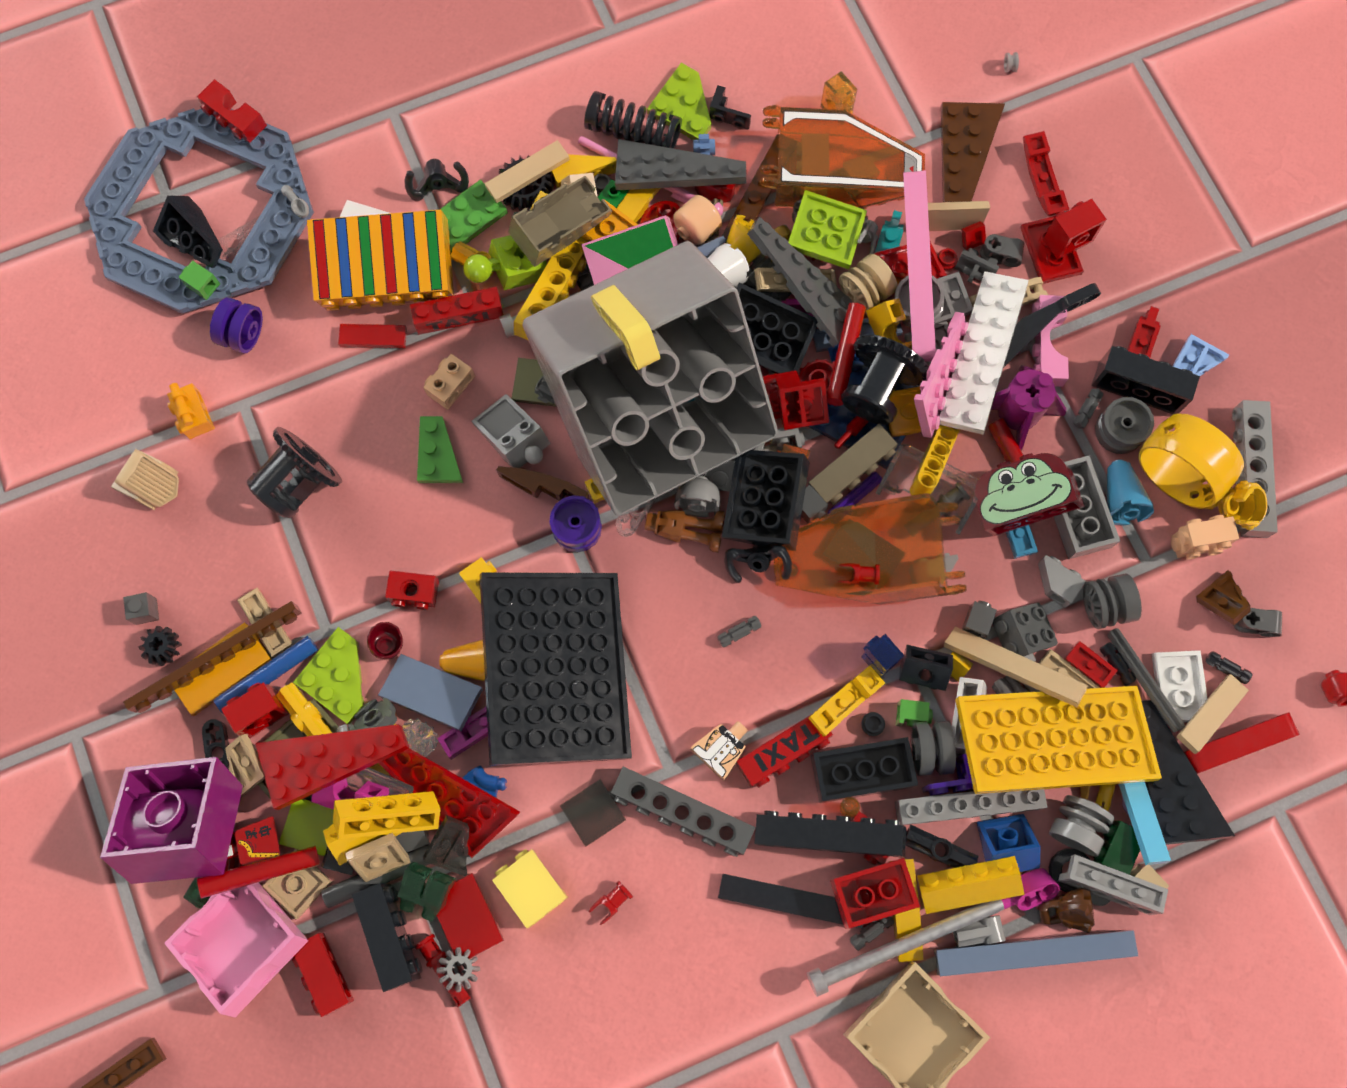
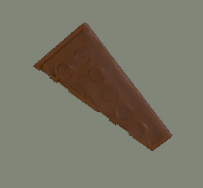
M942 102L943 202L972 201L1005 103Z

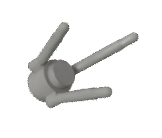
M865 220L857 242H871L870 254H874L878 240L876 235L878 226L872 220Z

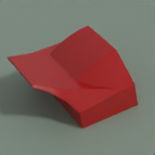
M735 184L694 186L698 195L710 201L721 199L723 203L731 202L735 194Z

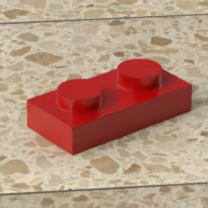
M1078 641L1064 658V660L1100 688H1105L1118 671L1081 641Z

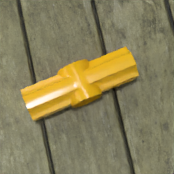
M293 682L279 690L276 696L291 714V720L301 732H304L307 736L332 733L330 728L321 719L322 715L310 701H307Z

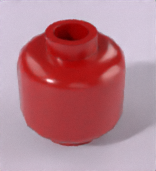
M1339 670L1328 672L1325 675L1326 678L1321 683V688L1328 702L1337 704L1338 707L1347 706V672H1340Z

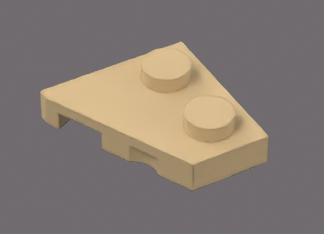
M247 734L240 735L225 748L227 760L229 761V771L243 785L241 797L265 779L258 752Z

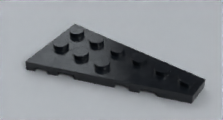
M1151 700L1141 701L1162 777L1158 781L1145 782L1166 845L1233 838L1235 836L1153 702Z

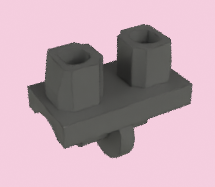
M969 248L967 251L963 250L954 269L969 275L967 282L972 283L974 278L982 281L984 272L996 274L999 268L997 265L998 261L992 257H987L985 260L978 256L977 250Z

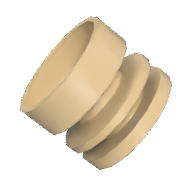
M875 254L867 255L858 262L857 267H851L848 272H844L839 277L843 293L849 296L853 303L864 305L866 310L879 305L880 300H886L893 295L898 287L896 278L889 266Z

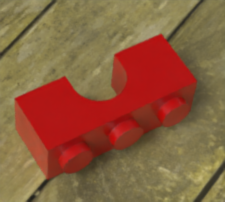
M215 79L197 96L202 104L200 108L208 116L213 115L216 117V121L222 127L226 128L228 126L231 132L240 140L243 138L251 143L267 126L261 114L246 102L238 109L231 110L237 103L230 90Z

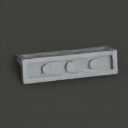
M1078 855L1071 856L1068 871L1060 874L1058 880L1075 888L1088 889L1091 891V894L1147 915L1164 913L1168 889Z

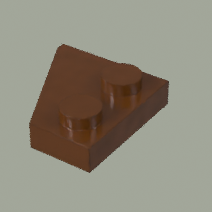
M1229 570L1196 596L1197 603L1232 625L1238 623L1251 612L1249 602L1242 595V590L1239 585H1236L1233 575Z

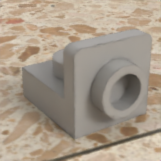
M780 428L778 429L777 436L770 440L771 445L777 444L779 447L793 442L795 453H800L802 446L805 445L803 432H799L798 428L789 430Z

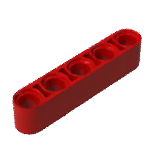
M1290 712L1208 742L1196 754L1191 750L1184 751L1198 774L1296 737L1300 733Z

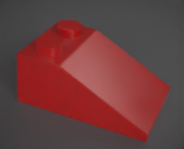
M904 858L830 880L845 929L920 907Z

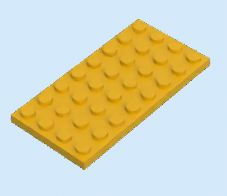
M1137 686L1087 689L1077 707L1042 691L958 696L955 699L975 794L1158 781L1162 778Z

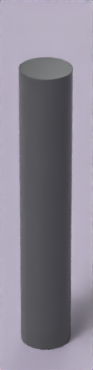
M428 844L408 852L411 863L368 882H364L357 874L321 890L327 908H331L353 898L352 894L379 883H388L436 862L432 846Z

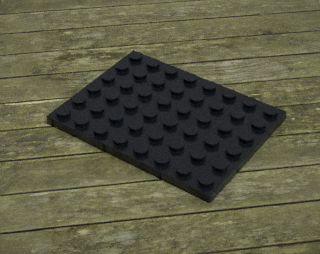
M482 572L480 574L489 766L631 759L618 573Z

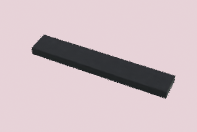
M722 874L718 894L720 899L844 925L835 897ZM863 925L857 926L856 928L863 929Z

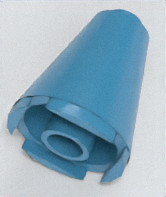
M1121 459L1113 461L1107 468L1106 503L1114 525H1130L1129 521L1137 519L1138 522L1144 521L1154 513V505L1131 464Z

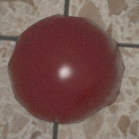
M380 622L371 628L367 636V645L371 654L377 659H393L400 654L403 647V637L398 626L390 622Z

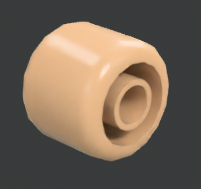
M700 195L692 197L673 216L675 226L678 228V234L684 240L694 245L704 243L722 226V219L718 210L707 198Z

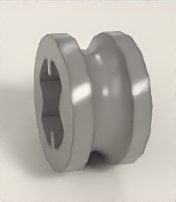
M1014 52L1013 55L1006 53L1004 57V71L1006 73L1010 70L1017 72L1019 66L1018 53Z

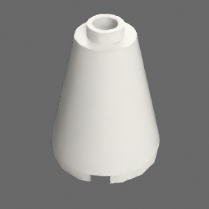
M722 244L707 259L734 287L739 282L745 283L748 280L746 276L749 271V265L745 256L738 248L734 250L729 247L731 244Z

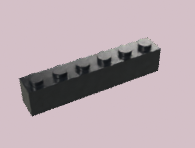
M764 811V815L757 814L755 844L759 846L905 857L906 827L900 825L899 820L886 819L885 824L875 823L873 818H860V822H853L851 817L836 816V820H826L827 815L812 814V818H802V813L788 812V817L779 816L777 811Z

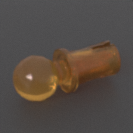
M853 797L843 799L839 807L841 815L847 817L857 815L860 811L858 800Z

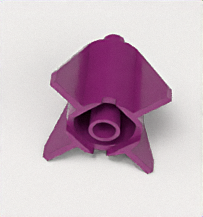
M1024 365L1019 367V372L1009 386L995 394L991 410H998L1000 419L1004 418L1010 429L1017 430L1016 442L1021 451L1023 450L1029 429L1035 426L1044 414L1065 416L1067 412L1065 405L1055 391L1051 375Z

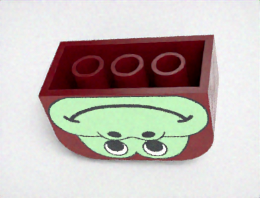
M1030 453L1019 457V461L1013 463L1006 461L998 464L996 469L986 472L979 478L974 492L984 529L994 536L1084 507L1073 472L1059 457L1050 453L1036 455Z

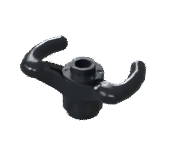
M430 159L424 168L425 176L416 190L413 188V171L409 170L406 172L404 179L405 189L411 199L415 201L422 200L432 190H440L442 188H451L458 193H462L468 189V173L460 162H454L453 167L461 177V181L446 172L445 165L440 160Z
M754 545L753 548L749 549L731 548L725 552L724 562L726 570L736 583H740L742 577L734 567V560L747 563L750 569L761 573L769 568L772 560L780 557L783 561L782 578L788 580L792 572L790 555L782 545H774L772 547Z

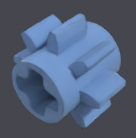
M699 134L698 140H693V152L715 156V139H709V134Z

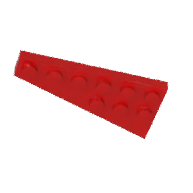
M399 724L255 743L273 809L276 810L287 807L409 749L403 727Z
M410 748L379 762L408 794L434 792L440 806L439 825L471 858L480 852L520 813L517 809Z

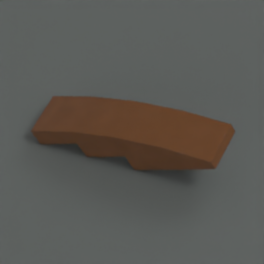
M498 466L496 469L499 477L535 498H538L540 493L544 492L558 501L562 500L565 495L568 497L573 495L583 496L590 499L587 491L567 481L544 473Z

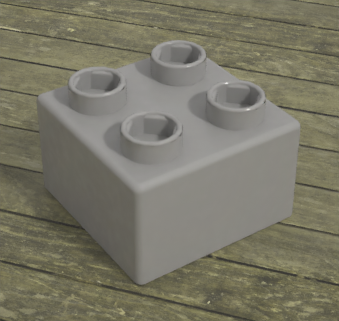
M689 241L676 245L523 320L524 331L578 458L615 515H623L774 439L778 434L738 290ZM615 285L647 321L653 333L660 359L640 370H636L628 357L623 342L596 311L591 295Z

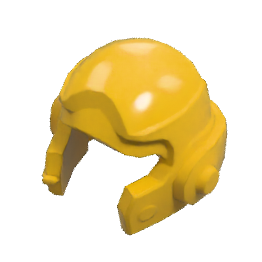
M1246 480L1240 481L1235 487H1231L1226 495L1218 501L1219 513L1224 515V518L1234 517L1236 524L1241 525L1246 530H1253L1266 515V493L1257 483Z

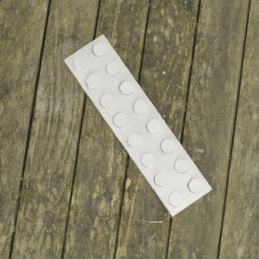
M984 272L968 323V329L963 339L962 349L957 358L956 369L952 374L950 389L945 397L944 409L940 413L939 425L984 434L1026 293L1028 280Z

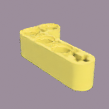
M615 285L591 295L596 311L623 342L628 357L636 370H640L660 359L653 333L647 321Z

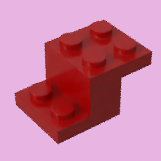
M797 370L762 376L774 419L781 418L784 430L829 423L824 378L801 382Z

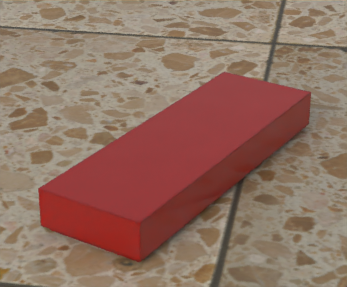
M340 324L338 345L340 347L405 348L407 327L406 325Z

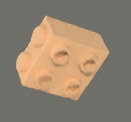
M1224 515L1210 517L1208 521L1201 522V519L1187 521V525L1179 527V531L1171 536V547L1176 552L1177 558L1186 556L1187 560L1198 558L1203 553H1208L1209 556L1221 554L1224 549L1231 548L1232 543L1239 539L1234 517L1224 518Z

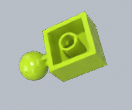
M511 235L491 240L488 254H490L492 259H487L480 254L471 255L466 259L463 270L467 279L474 283L485 282L491 273L496 271L503 290L536 283L547 262L545 260L534 267Z

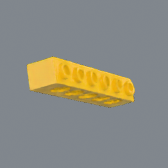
M582 236L551 257L514 320V335L528 340L523 328V320L568 298L570 288L575 287L579 272L583 273L587 264L581 244L588 241Z

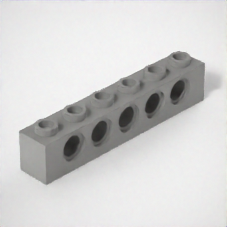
M1243 400L1232 412V420L1235 421L1233 441L1236 442V447L1244 461L1243 471L1236 484L1244 480L1259 484L1266 493L1267 512L1264 519L1253 530H1246V528H1242L1239 524L1237 526L1240 529L1241 537L1269 538L1278 532L1270 401ZM1248 423H1251V424L1253 425L1254 429H1252V428L1248 425ZM1249 444L1253 445L1255 450H1252ZM1250 465L1255 467L1256 472L1250 468Z
M1044 789L975 794L974 791L895 801L897 820L900 821V825L1048 808Z

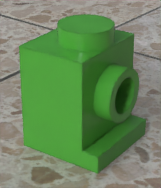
M904 699L898 701L896 726H901L904 722H907L909 727H912L917 722L931 724L933 710L929 709L930 703Z

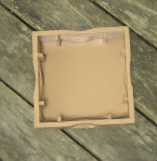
M912 961L908 963L843 1034L895 1088H946L951 1077L960 1068L965 1066L990 1039L963 1010L955 1006L947 998L941 987L916 962Z

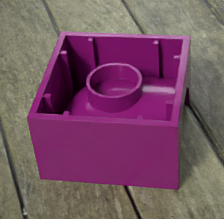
M217 757L126 767L100 858L130 884L224 875L243 785Z

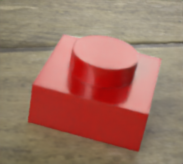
M979 221L961 229L962 243L965 250L984 244L986 231L983 222Z

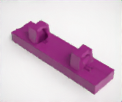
M486 707L469 717L461 732L452 728L437 738L451 760L488 736Z

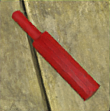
M856 416L846 426L847 431L834 444V447L840 449L851 436H856L869 421Z

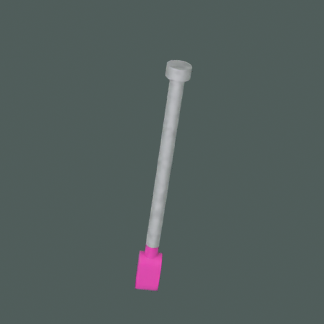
M1044 868L1031 870L1021 875L1025 895L977 904L821 972L819 968L807 972L808 980L816 997L829 992L828 986L1009 907L1017 905L1020 910L1025 911L1050 901L1058 895L1060 887Z

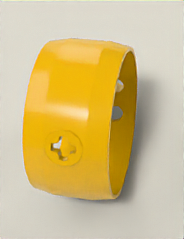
M1174 414L1163 421L1147 438L1138 454L1139 463L1143 471L1159 489L1178 502L1198 509L1212 510L1218 507V501L1237 482L1244 468V461L1240 451L1222 431L1207 421L1189 414ZM1194 494H1199L1197 498L1192 499Z

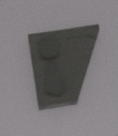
M446 815L425 851L423 860L459 875L466 876L467 840L469 839L468 824Z

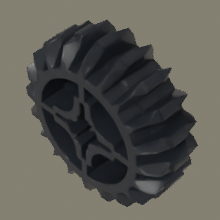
M520 155L519 160L515 161V159L511 158V164L504 162V169H499V174L525 159ZM551 171L540 177L542 180L541 184H538L535 180L503 199L506 206L510 205L512 210L518 207L519 211H522L524 208L530 211L540 191L546 194L553 192L554 179Z

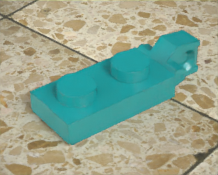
M894 210L891 222L885 220L875 252L899 247L904 231V225L899 224L902 212Z

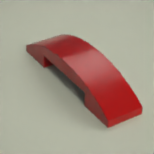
M1045 131L1025 135L1023 137L1026 162L1034 190L1042 208L1048 216L1058 214L1061 211H1069L1064 190L1059 189L1048 155L1051 150Z

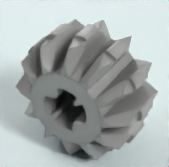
M457 947L455 956L448 950L446 952L448 960L440 958L439 963L445 967L437 968L436 972L439 974L445 973V976L441 977L439 982L443 983L448 980L447 990H450L453 984H455L456 992H460L461 983L468 990L471 988L468 979L473 982L477 981L478 977L471 972L480 971L479 966H472L478 958L475 956L469 960L467 957L470 955V950L467 949L464 955L461 956V948ZM453 964L464 967V970L461 972L463 976H460L459 973L454 975L452 972L455 968Z

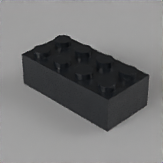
M1111 346L1099 362L1091 386L1122 397L1136 398L1147 406L1174 415L1179 414L1193 400L1200 376L1193 374L1192 371L1187 369L1175 368L1167 362L1152 360L1147 355L1132 353L1124 347Z
M908 737L816 752L811 755L819 803L918 786Z
M379 883L352 894L382 991H390L420 979V973L423 972L420 960L414 957L412 951L415 948L411 934L407 935L404 925L407 924L403 910L399 911L396 901H399V896L396 888L391 887V884Z

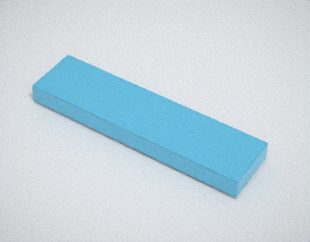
M1145 782L1119 784L1145 865L1168 863L1171 861Z

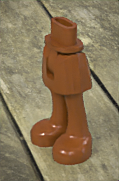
M658 511L657 514L648 512L645 530L654 531L655 535H660L677 543L681 539L700 542L707 545L710 551L718 553L722 538L721 533H723L725 511H717L711 519L685 515L684 511L662 512V514L661 511ZM685 527L701 528L716 533H700L685 529Z

